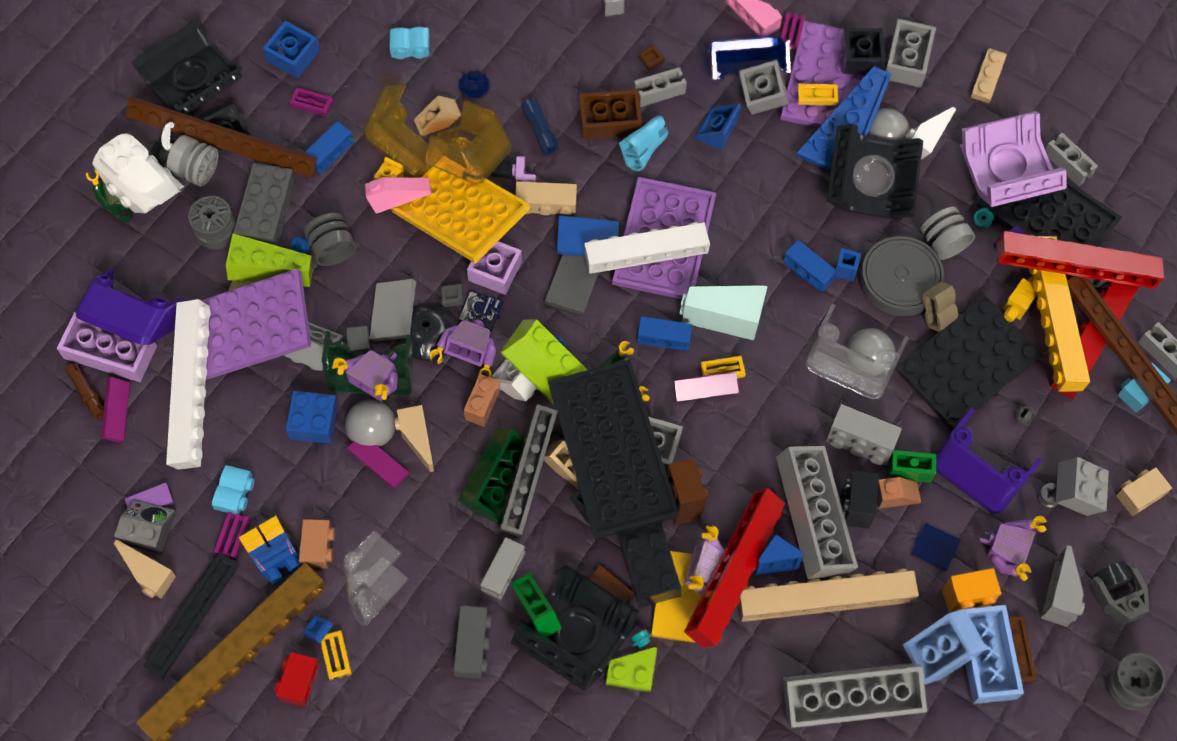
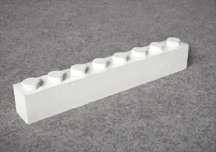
M199 299L178 302L176 305L166 464L178 470L201 467L203 455L204 398L206 396L207 346L211 312L210 306Z

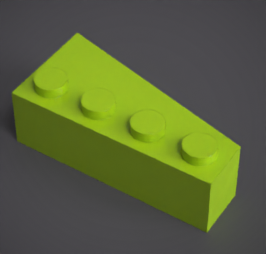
M232 234L226 261L228 280L258 282L298 269L302 274L303 287H310L313 273L311 255Z

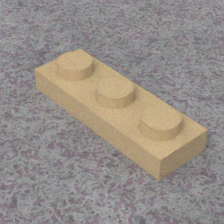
M988 48L971 98L990 103L1007 54Z

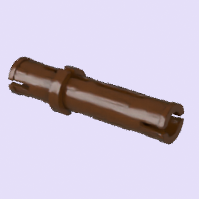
M74 363V366L70 364L66 367L65 371L83 399L82 403L88 407L95 420L103 418L104 408L99 402L98 394L92 390L78 364Z

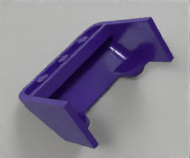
M110 269L93 278L76 311V317L79 320L137 344L150 345L175 330L176 305L178 302H183L184 299L180 297L168 303L163 298L155 297L146 302L113 288L114 270Z
M971 408L936 453V472L986 510L998 514L1006 508L1036 470L1042 459L1038 458L1027 473L1016 466L1007 468L1003 474L998 472L967 449L973 439L971 432L965 428L975 411Z

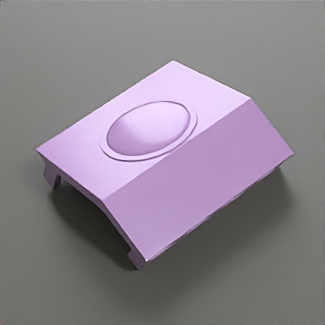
M1037 111L962 129L963 144H960L962 153L979 197L991 207L1067 189L1066 169L1063 167L1052 168L1040 137V114Z

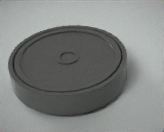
M906 236L889 237L876 243L866 254L860 271V283L867 299L879 310L894 316H912L925 311L923 293L938 283L944 282V268L936 252L924 242Z

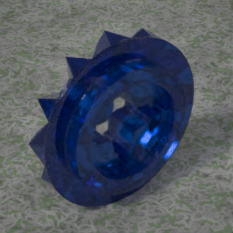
M470 70L467 74L463 73L462 78L459 79L460 92L468 98H480L488 92L490 87L486 74L480 73L479 70L477 72ZM470 81H473V82H476V81H477L478 86H476V85H472V86H471V82H470Z

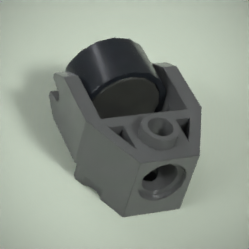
M1125 561L1114 563L1097 572L1093 580L1090 581L1092 589L1103 608L1102 611L1110 615L1119 625L1123 626L1138 620L1149 611L1148 587L1139 570L1132 562L1127 565ZM1128 582L1131 583L1134 593L1118 600L1112 599L1109 591L1117 589Z

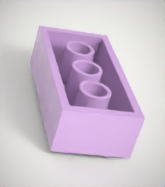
M74 312L57 350L63 359L141 382L157 345L155 342L150 345L137 344L79 320L76 317V312Z

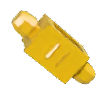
M1033 276L1028 280L1023 278L1008 298V302L1003 307V310H1005L1004 318L1007 321L1012 322L1015 318L1021 320L1035 300L1037 292L1033 289Z

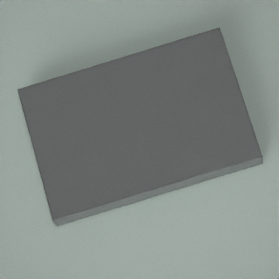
M562 254L545 299V304L584 316L600 272L589 274L585 256Z

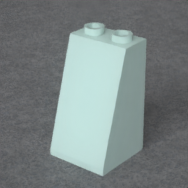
M767 286L689 287L688 294H683L680 315H683L682 323L693 324L694 326L754 340Z

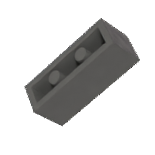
M460 606L454 665L455 677L482 679V673L487 672L488 659H484V652L489 650L490 637H486L487 628L491 629L492 615H488V609L485 607Z

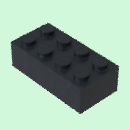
M661 522L617 534L639 608L681 597L682 588Z

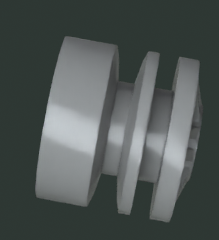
M183 135L175 141L169 152L167 168L172 175L181 179L186 178V181L202 187L213 176L218 163L219 153L216 148L205 143L200 144L199 141Z
M953 206L931 216L920 229L922 234L926 236L928 243H933L931 247L940 260L951 258L962 252L976 237L969 225L963 223L964 218L962 215H959V210Z

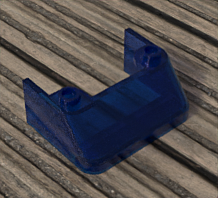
M780 36L705 42L708 73L714 80L724 79V76L728 75V73H740L739 71L775 60L778 61L782 71L791 73L790 42Z

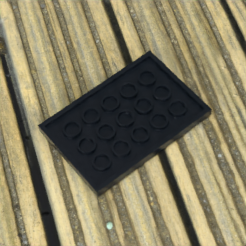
M1068 180L1067 189L993 207L982 198L976 204L979 209H989V212L993 213L994 219L1008 229L1018 225L1026 235L1057 236V240L1072 241L1096 247L1100 246L1122 218Z
M985 295L955 321L896 366L895 370L951 430H954L971 408L977 411L1041 358L1043 354L1012 322L1004 318V314Z

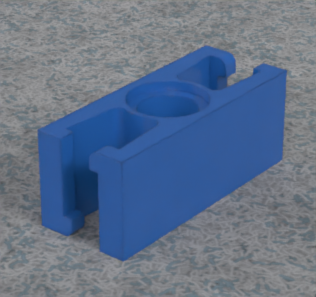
M337 121L304 153L318 158L316 172L321 175L354 143V140L351 138L352 132Z
M798 240L785 253L786 257L783 263L820 293L835 280L834 276L837 274V270Z
M641 316L637 344L689 351L693 324Z

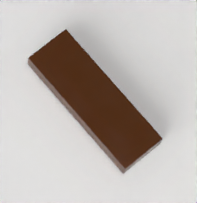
M1024 615L1010 616L1008 619L1021 682H1036L1037 676Z

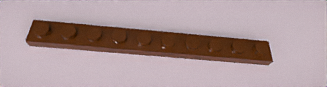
M134 97L128 99L127 118L164 129L168 122H173L174 127L170 129V132L182 136L186 135L197 141L276 167L293 169L294 173L309 178L315 176L317 157Z
M1079 276L1068 279L1067 283L1071 296L1177 435V396L1089 280Z

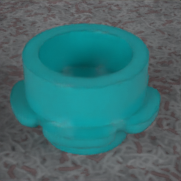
M981 208L974 214L975 224L978 227L983 226L987 228L994 219L993 213L989 212L987 208Z
M643 629L631 637L632 645H638L639 648L651 642L649 637L652 634Z

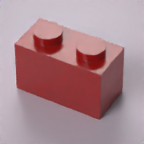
M290 652L289 658H285L282 671L284 673L282 679H278L275 686V693H277L276 696L280 701L306 707L319 667L317 659Z

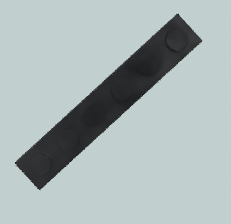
M221 553L218 554L143 665L144 668L163 679L165 678L238 569L239 564Z

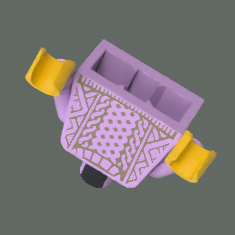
M706 526L707 533H702V538L706 539V541L694 547L684 584L689 585L688 588L693 589L699 596H702L724 552L717 539L718 529L713 526Z

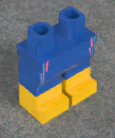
M276 516L259 525L270 547H267L257 528L239 537L264 579L267 578L272 585L279 583L283 579L279 573L283 568L287 567L290 574H293L300 568L299 557Z

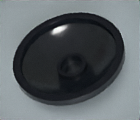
M417 304L413 306L410 337L397 339L401 349L410 357L429 361L430 352L438 348L437 343L444 330L457 325V321L447 308L439 304ZM424 324H429L428 327H423ZM435 355L432 360L438 359L440 356Z

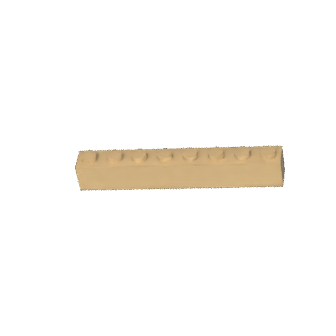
M898 569L894 573L889 574L879 571L871 576L855 574L851 578L844 579L841 576H835L827 581L811 579L807 583L800 584L798 581H791L782 586L767 584L764 588L756 589L755 586H747L739 598L741 622L913 603L917 600L919 594L914 571Z

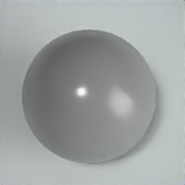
M890 108L879 109L867 136L902 141L906 140L905 135L910 130L907 119L897 110Z
M866 328L857 331L850 337L846 345L845 354L848 363L853 369L861 374L872 376L882 374L892 366L895 358V347L891 338L883 331L875 328Z
M362 400L356 403L346 416L345 430L347 436L352 442L355 441L361 445H377L381 447L392 438L395 432V416L392 410L379 400Z

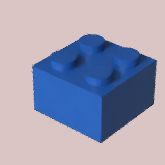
M284 21L262 48L266 62L297 79L320 52L315 36L287 21Z
M293 391L286 426L289 439L331 444L338 411L336 396Z

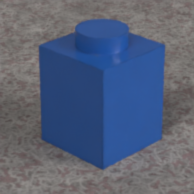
M841 248L835 268L837 274L834 277L853 282L861 253Z

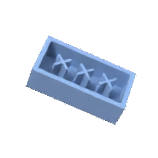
M1006 605L965 609L987 647V650L965 663L973 704L1017 700L1024 692Z

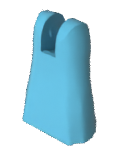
M662 116L652 118L644 126L619 142L625 163L632 170H643L653 152L668 136V130L664 127L665 121Z

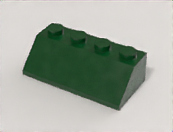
M497 428L458 499L470 511L497 524L501 522L524 443V438L511 428Z

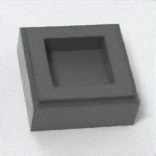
M462 284L441 286L443 307L464 305Z

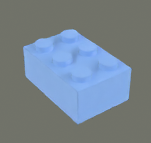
M965 609L947 614L903 644L911 661L922 666L925 685L941 680L987 650Z

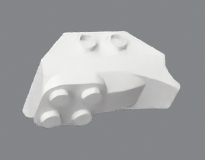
M120 134L103 145L95 155L92 163L106 184L109 193L113 196L116 195L125 208L129 207L134 213H147L157 205L163 204L184 187L172 176L168 168H163L153 155L150 156L148 150L130 134Z

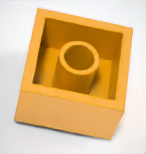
M994 568L951 576L942 588L949 613L962 609L991 607L1001 595Z

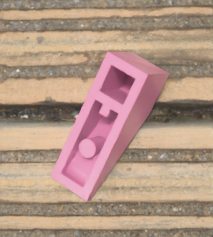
M726 0V3L762 40L780 28L782 17L779 11L770 4L760 0Z
M383 177L365 184L366 198L376 214L432 194L429 178Z

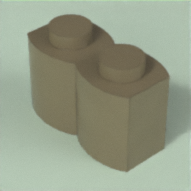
M940 282L923 293V303L926 309L925 318L929 328L940 332L958 318V309L955 305L956 295L952 285Z

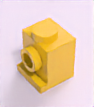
M385 157L384 163L374 176V180L383 177L403 178V165Z

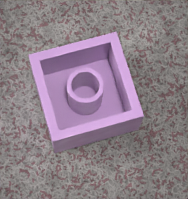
M497 242L476 264L471 261L467 269L468 281L506 295L522 263V250Z

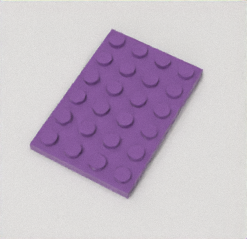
M804 21L787 89L789 104L783 106L780 120L820 128L867 75L843 74L841 38L844 29ZM798 84L838 85L837 106L798 105Z
M638 177L624 236H628L631 233H646L653 229H668L671 226H687L693 222L705 223L708 233L716 193ZM703 254L615 269L612 285L682 299L684 293L688 294L689 287L696 286Z
M298 269L201 300L210 306L211 312L209 317L206 380L311 347L302 274Z

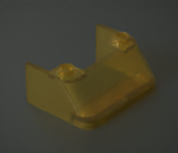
M402 83L384 87L366 125L365 136L370 143L389 159L403 165L404 171L412 178L422 177L444 155L448 154L460 129L456 127L438 132L436 138L429 145L404 124L407 118V110L399 100L406 85Z
M465 101L459 128L477 136L472 141L464 137H458L449 143L431 135L425 163L470 183L480 184L485 181L509 154L511 142L498 116L492 110Z

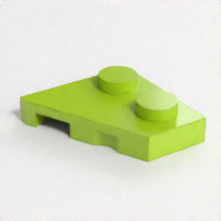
M653 647L611 660L606 685L651 692L657 648Z

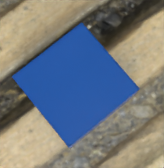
M314 615L303 631V634L321 643L333 624L322 617Z

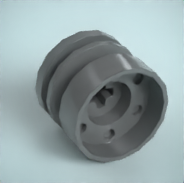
M206 196L194 202L189 209L188 218L197 241L207 249L217 250L228 246L231 243L232 234L236 226L228 203L218 196Z
M328 213L316 217L304 229V235L308 240L309 246L312 247V253L317 263L321 266L341 263L351 257L357 248L351 233L348 232V226L343 216L339 213Z
M1133 653L1124 657L1109 675L1107 682L1108 693L1112 700L1121 708L1130 711L1141 710L1147 707L1160 694L1165 686L1166 677L1163 668L1153 657L1143 653Z

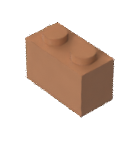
M482 374L479 375L464 408L465 420L485 427L500 393L499 380Z
M303 519L299 555L301 566L306 563L310 568L328 569L329 562L333 560V549H330V544L335 539V528H332L329 520Z

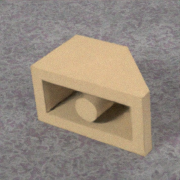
M437 96L414 119L420 135L424 136L450 127L461 116V113L454 99Z

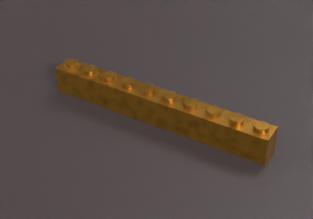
M304 563L146 712L136 724L153 741H169L174 735L173 732L179 727L185 726L190 721V716L196 710L200 711L203 709L213 694L216 695L221 692L225 687V683L230 678H235L241 672L243 665L253 661L258 656V651L264 645H270L280 630H285L289 627L292 619L297 614H302L307 609L308 603L311 600L317 599L323 594L326 587L323 579Z

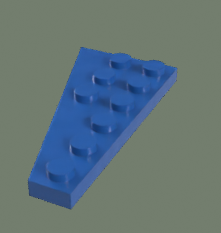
M874 66L795 156L831 171L837 126L854 123L858 126L857 133L867 136L892 74Z

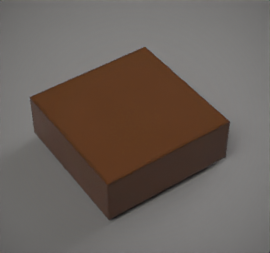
M654 45L638 53L639 60L648 71L665 62V58Z

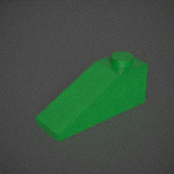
M530 573L510 583L539 634L547 637L562 629L554 610Z

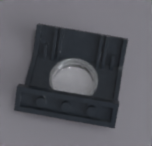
M854 123L837 126L827 202L846 212L902 221L903 217L914 216L924 140L915 138L893 141L858 134V126Z

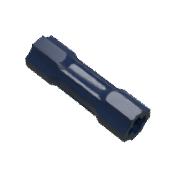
M536 98L525 100L522 103V110L533 128L543 154L548 156L556 153L559 150L558 142L545 120L538 100Z

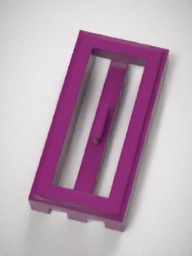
M787 12L779 46L797 50L805 15L799 17L796 13L790 15L791 12ZM789 20H791L793 22L790 30L788 43H785L784 40L786 36ZM796 22H800L796 43L791 44Z
M296 87L289 104L290 107L327 117L328 110L331 108L330 105L333 104V97ZM315 100L326 102V104L317 102Z
M231 512L227 513L214 550L216 555L221 553L228 558H237L241 546L239 537L245 534L250 518L239 514L235 515ZM232 520H234L233 525H232L231 530H230V533H229V536H228V539H227V541H226L224 550L221 551V550H222V547H223V544H224V541H225V539H226L228 530H229V528H230L231 522H232ZM240 521L242 522V525L240 527L232 553H229L230 546L232 544L235 532Z

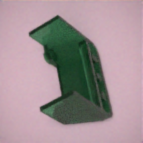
M330 331L325 332L322 353V365L328 388L338 393L368 394L349 382L346 375L347 371L339 375L337 373L338 368L332 369L336 358L349 360L368 352H351L350 347L345 342H332ZM407 335L406 344H399L392 349L397 355L392 363L395 365L398 374L397 390L389 395H409L412 392L413 344L411 335Z

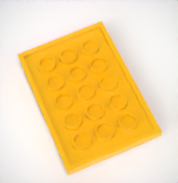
M446 155L421 177L429 178L432 194L391 208L394 214L475 264L531 209L529 203Z

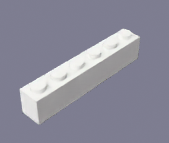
M693 222L687 226H671L668 229H653L646 233H631L623 237L612 236L605 240H591L584 244V255L588 272L592 274L707 254L710 242L705 223Z

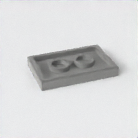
M414 279L376 283L369 337L372 342L410 337L416 286Z

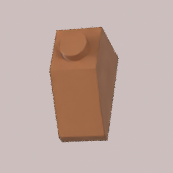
M901 477L878 480V509L921 503L916 481Z

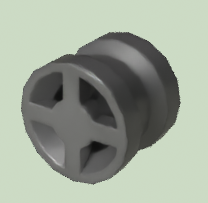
M1047 483L1040 490L1037 499L1042 507L1051 509L1057 506V484Z

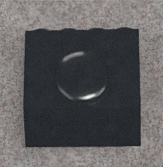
M199 19L192 21L131 61L146 85L169 109L186 115L243 77L239 72L242 70L240 64H232L213 45L201 28L202 23Z
M565 565L561 569L555 586L547 598L562 629L544 637L536 631L531 621L528 625L521 622L517 625L510 643L585 691L601 677L636 626L634 623L640 611Z

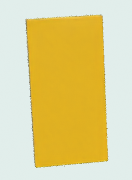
M670 551L682 588L681 597L656 603L651 637L695 643L694 640L684 633L701 598L693 589L688 588L689 585L684 584L692 554Z

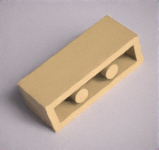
M517 182L516 196L529 203L531 208L526 214L576 215L577 184Z

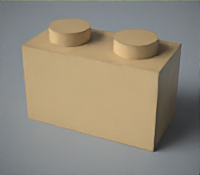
M1157 468L1151 471L1146 469L1136 476L1138 479L1134 482L1128 480L1120 486L1121 491L1116 496L1132 516L1164 497L1172 489L1171 485Z

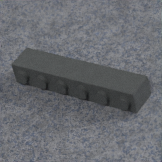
M538 404L533 409L498 532L515 537H520L523 533L557 410Z

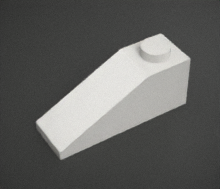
M954 107L920 124L915 129L911 128L905 135L906 140L915 138L924 140L921 160L932 152L956 110Z

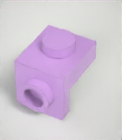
M517 157L516 164L512 166V176H516V184L517 182H536V175L525 174V157Z

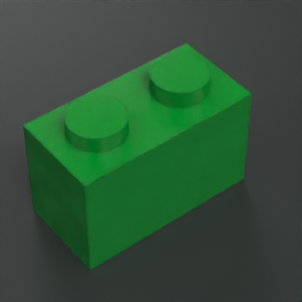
M893 450L889 458L888 479L901 477L916 482L931 483L936 475V454Z

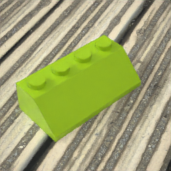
M537 319L523 320L500 351L552 403L553 399L548 386L549 380L587 371Z

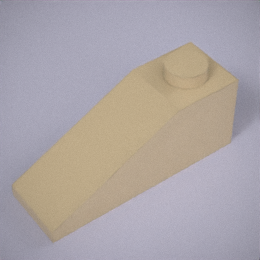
M422 405L398 409V417L394 418L396 430H401L402 438L426 468L433 472L434 467Z
M554 441L546 450L544 461L556 473L579 490L565 441Z
M116 540L114 544L135 579L143 588L142 592L151 598L155 595L161 599L176 578L172 570Z

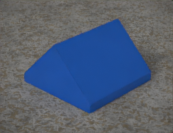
M737 103L711 107L695 138L723 150L739 121L741 105Z
M775 535L758 560L754 572L755 576L798 570L803 559V552Z

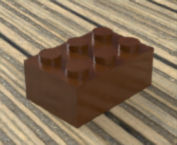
M638 90L579 94L583 140L627 137L642 127Z
M694 458L670 463L666 474L680 514L678 518L673 519L674 526L699 521L702 512H704L703 508L706 505V498H708L707 487L702 485L700 479L702 477L701 467L696 465Z

